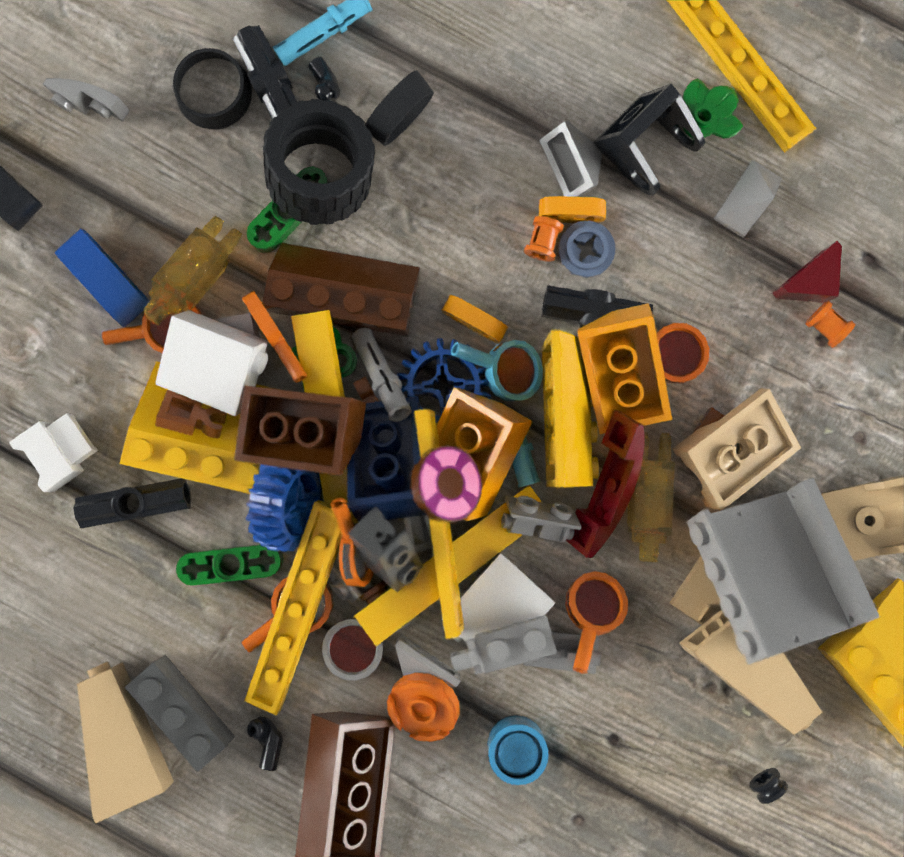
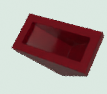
M836 241L823 249L776 289L772 295L776 299L821 303L839 297L842 245Z

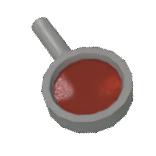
M355 617L340 620L328 630L322 645V655L328 669L334 675L344 680L354 681L368 677L377 669L384 650V642L375 646ZM414 617L396 632L419 620L418 617Z

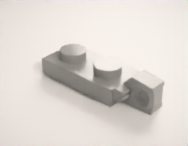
M545 615L476 634L475 638L466 640L467 649L453 652L450 657L454 671L474 667L475 674L493 672L557 654L548 618Z

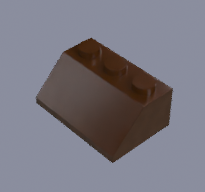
M245 386L234 461L342 475L361 441L366 402L348 397Z

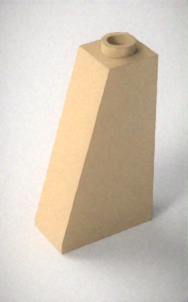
M722 610L679 642L685 651L775 723L793 735L807 729L813 720L823 713L784 653L748 665L745 656L737 647L736 635L729 619L723 614Z
M108 661L87 671L89 678L77 684L92 817L95 824L165 792L174 782L143 708L125 688L131 680L123 662L113 667H110Z

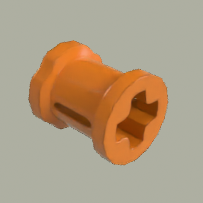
M535 216L533 234L530 244L524 248V253L537 260L552 262L556 256L553 252L558 234L562 233L564 225L555 219Z
M828 300L808 318L805 325L817 329L829 340L828 345L833 348L850 334L856 324L853 321L847 322L832 309L833 304Z

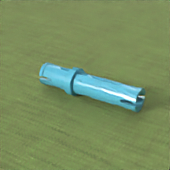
M345 0L337 6L332 4L326 8L328 12L304 26L277 45L272 46L274 52L283 66L286 67L338 32L344 33L348 30V25L373 11L369 1Z

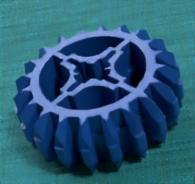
M438 338V350L434 351L431 350L428 341L424 342L423 347L426 354L421 356L418 350L413 349L411 350V355L416 362L413 364L404 359L401 363L405 369L409 370V374L397 373L400 381L406 382V386L401 387L403 395L407 394L408 397L420 394L433 396L439 401L441 414L446 405L443 404V396H441L440 390L433 389L435 383L439 384L438 380L441 379V370H444L445 379H447L448 384H454V387L466 391L474 390V394L491 399V394L481 392V388L489 387L488 380L480 379V376L485 375L486 368H476V364L452 356L451 349L457 342L455 339H452L450 342V349H444L443 339ZM447 359L463 365L470 373L472 379L465 380L464 378L452 376L448 370ZM436 360L437 371L435 376L431 380L415 384L420 370L428 363ZM449 390V395H446L447 401L451 395V390ZM435 415L437 424L441 416Z
M261 464L259 474L253 476L254 485L252 489H249L251 493L250 500L246 503L249 507V513L246 516V520L250 522L248 532L253 534L254 542L260 543V546L267 547L268 550L294 552L299 547L314 502L317 500L323 501L320 498L322 486L319 484V472Z

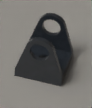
M672 83L641 94L593 142L602 154L638 189L650 196L655 195L660 190V184L634 141L655 120L679 143L691 151H699L705 144V138L682 96ZM679 125L683 126L692 135L694 140L688 138L682 132ZM636 171L646 179L648 184L639 177Z

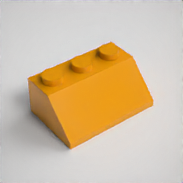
M649 303L612 311L577 330L599 434L606 432L614 410L623 412L643 426L672 420L655 323Z
M454 387L437 423V432L440 447L445 445L460 447L471 455L479 467L482 478V496L477 508L464 519L465 521H470L488 515L533 421L502 403Z

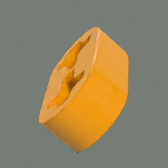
M544 197L539 200V216L555 219L561 223H577L580 221L600 223L606 220V200L595 197Z
M449 295L441 309V312L452 320L500 344L508 330V326L497 318L454 295Z

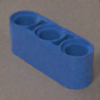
M80 228L54 252L60 261L121 326L126 327L152 304L146 295L84 229Z

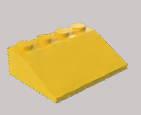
M551 330L541 346L546 487L593 486V479H598L599 477L598 458L592 457V443H597L598 430L597 422L591 421L590 407H593L579 337L560 330Z
M156 361L128 427L119 464L251 494L249 489H252L254 485L253 476L259 474L261 464L234 461L241 413L236 416L227 413L225 424L213 422L222 425L220 438L208 437L202 430L195 428L193 435L190 436L155 426L156 416L168 390L155 384L160 362ZM256 384V387L276 389ZM203 404V407H202V408L209 409V408H212V407H211V406H208V405H206V404Z
M897 578L872 600L879 613V618L833 634L818 649L904 748V582Z

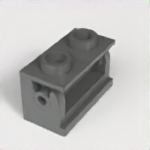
M376 507L348 533L367 567L397 593L404 585L412 583L418 576L419 570L423 567L407 532L403 530L397 536L394 527L384 519L381 511Z

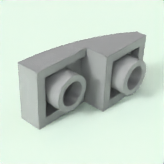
M47 78L43 83L54 95L51 100L70 113L74 108L86 115L91 108L106 119L111 114L123 122L130 111L118 96L95 85L62 78Z

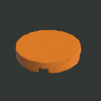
M412 673L403 676L394 684L387 699L388 715L394 726L400 731L403 728L410 733L409 737L417 741L433 742L444 739L455 727L460 715L459 700L454 690L442 679L431 674Z

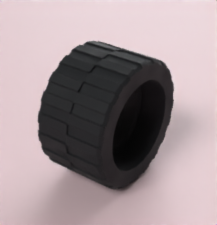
M320 99L301 100L289 107L286 106L271 120L270 126L264 135L265 184L270 192L271 199L285 214H289L297 221L307 222L311 225H329L349 218L353 212L359 210L362 202L366 200L369 194V187L371 186L375 160V144L372 142L370 130L365 126L360 116L353 113L350 108L339 105L335 101ZM323 144L343 153L353 168L346 176L337 181L312 183L293 174L284 161L294 150L302 146Z

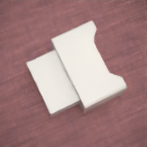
M66 413L52 424L39 421L9 442L13 449L24 451L40 474L38 486L43 492H55L84 472L80 463L98 451L73 414Z

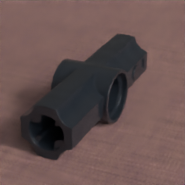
M249 25L240 29L232 39L249 71L247 75L261 103H265L269 111L268 113L271 119H273L286 106L289 107L297 102L291 90L293 86L280 59L275 58L271 50L272 48L260 26Z
M547 285L541 317L577 323L581 328L612 311L647 303L615 298V294L603 290L587 289L582 292ZM649 304L653 314V304Z
M180 478L75 498L73 509L75 520L78 522L79 527L83 529L190 509L192 499L190 487L186 479ZM132 494H135L140 501L139 508L135 513L131 512L127 506V500Z

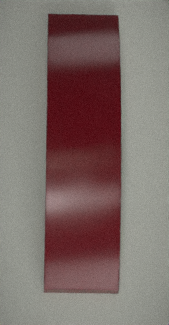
M619 410L613 411L601 443L610 450L588 508H577L575 512L581 524V530L574 529L572 540L566 539L570 545L586 558H593L617 527L633 495L641 470L644 453V426Z

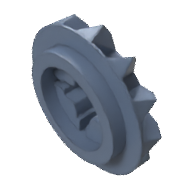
M580 221L571 225L563 233L559 242L558 251L561 264L572 275H579L584 278L602 274L611 265L615 256V242L611 233L603 225L593 221ZM591 238H594L592 251L596 253V256L588 255L585 259L583 258L582 261H579L581 250L577 245H585L587 241L589 242Z

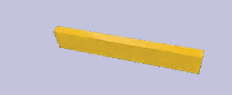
M667 0L784 153L816 129L717 0Z
M330 310L291 316L299 362L307 373V377L303 380L304 392L345 397ZM347 466L342 475L319 472L324 502L331 505L335 499L343 498L348 506ZM352 514L351 517L353 519V522L358 523V521Z
M430 409L414 411L421 458L427 450L440 447L435 411ZM429 518L445 639L456 638L461 635L465 627L450 523L436 522Z
M530 485L513 496L515 498L527 496L535 499L537 502H542ZM506 502L453 541L458 584L522 536V534L509 533L507 528L501 527L503 514H509ZM434 556L422 564L423 567L419 570L418 576L412 583L404 585L398 593L390 588L354 615L375 646H378L440 598Z
M315 501L244 700V702L276 716L280 713L340 548L341 530L331 505L323 501Z

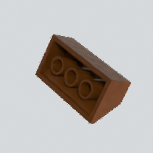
M281 243L268 270L262 304L271 313L288 316L330 310L332 324L355 328H369L372 331L408 337L420 267Z
M343 711L312 714L295 857H380L395 730L390 717Z

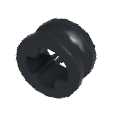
M776 768L760 772L749 783L751 790L758 792L757 799L761 804L776 801L788 790L787 783L784 780H779L780 773Z

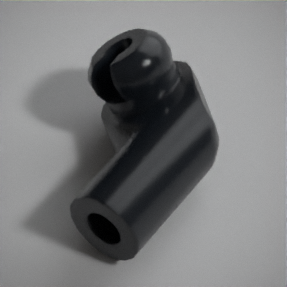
M321 56L313 59L308 64V68L319 83L315 87L317 99L335 101L340 96L337 78Z
M260 716L250 721L247 726V733L249 737L258 740L263 746L259 767L267 771H276L283 737L270 719Z

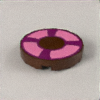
M445 445L427 450L412 470L411 490L415 503L420 510L423 509L426 514L430 515L427 517L436 522L452 523L467 518L477 508L482 496V478L479 467L471 455L460 447Z

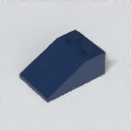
M418 396L405 398L411 407V413L407 418L397 422L389 419L388 412L382 401L366 403L361 441L347 464L348 508L358 523L374 507L381 511L385 520L428 515L423 509H419L414 501L411 490L412 470L421 459L414 411L420 410Z

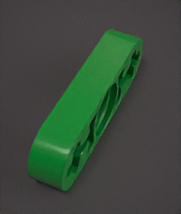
M313 166L302 169L296 175L305 181L309 178L312 181L319 178L318 183H329L325 173L320 168ZM273 200L257 215L247 228L248 241L257 251L262 253L276 250L302 223L293 218H282L279 215L280 207ZM273 215L277 222L284 227L279 230L275 224L269 231L272 237L271 240L266 242L262 239L257 242L260 238L257 234L258 230L267 231L273 226L272 221L269 219Z
M260 545L192 552L185 554L179 559L176 565V574L181 582L191 586L265 578L276 574L281 569L283 554L281 551L268 550L267 547ZM263 550L267 551L268 556H274L275 563L269 565V571L265 570L264 565L258 564L249 566L252 573H246L248 559L263 556ZM247 551L250 552L248 559L245 555V552ZM227 554L235 555L240 562L239 570L234 575L226 574L221 568V560ZM211 555L214 556L212 562H211V559H210V557H209V556H211ZM192 558L195 559L198 565L212 563V569L216 577H211L212 570H205L197 573V578H194L192 572H187L186 566L192 564Z

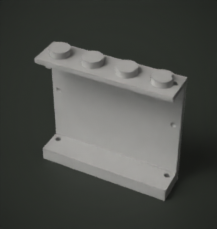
M814 478L801 481L786 492L711 514L708 509H704L687 521L691 540L698 547L704 561L706 575L714 584L720 598L721 610L729 619L736 635L737 647L745 656L748 665L880 617Z

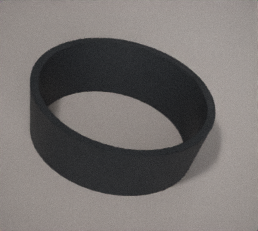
M214 48L199 49L184 57L175 70L173 89L178 106L183 115L194 125L211 130L223 129L239 121L247 112L252 99L251 81L244 68L228 53ZM215 58L233 63L239 72L240 89L236 99L229 107L217 113L202 114L191 110L183 103L180 98V85L184 75L193 65L206 59Z
M418 70L411 72L402 79L379 103L365 123L372 137L384 146L392 143L413 123L434 94Z

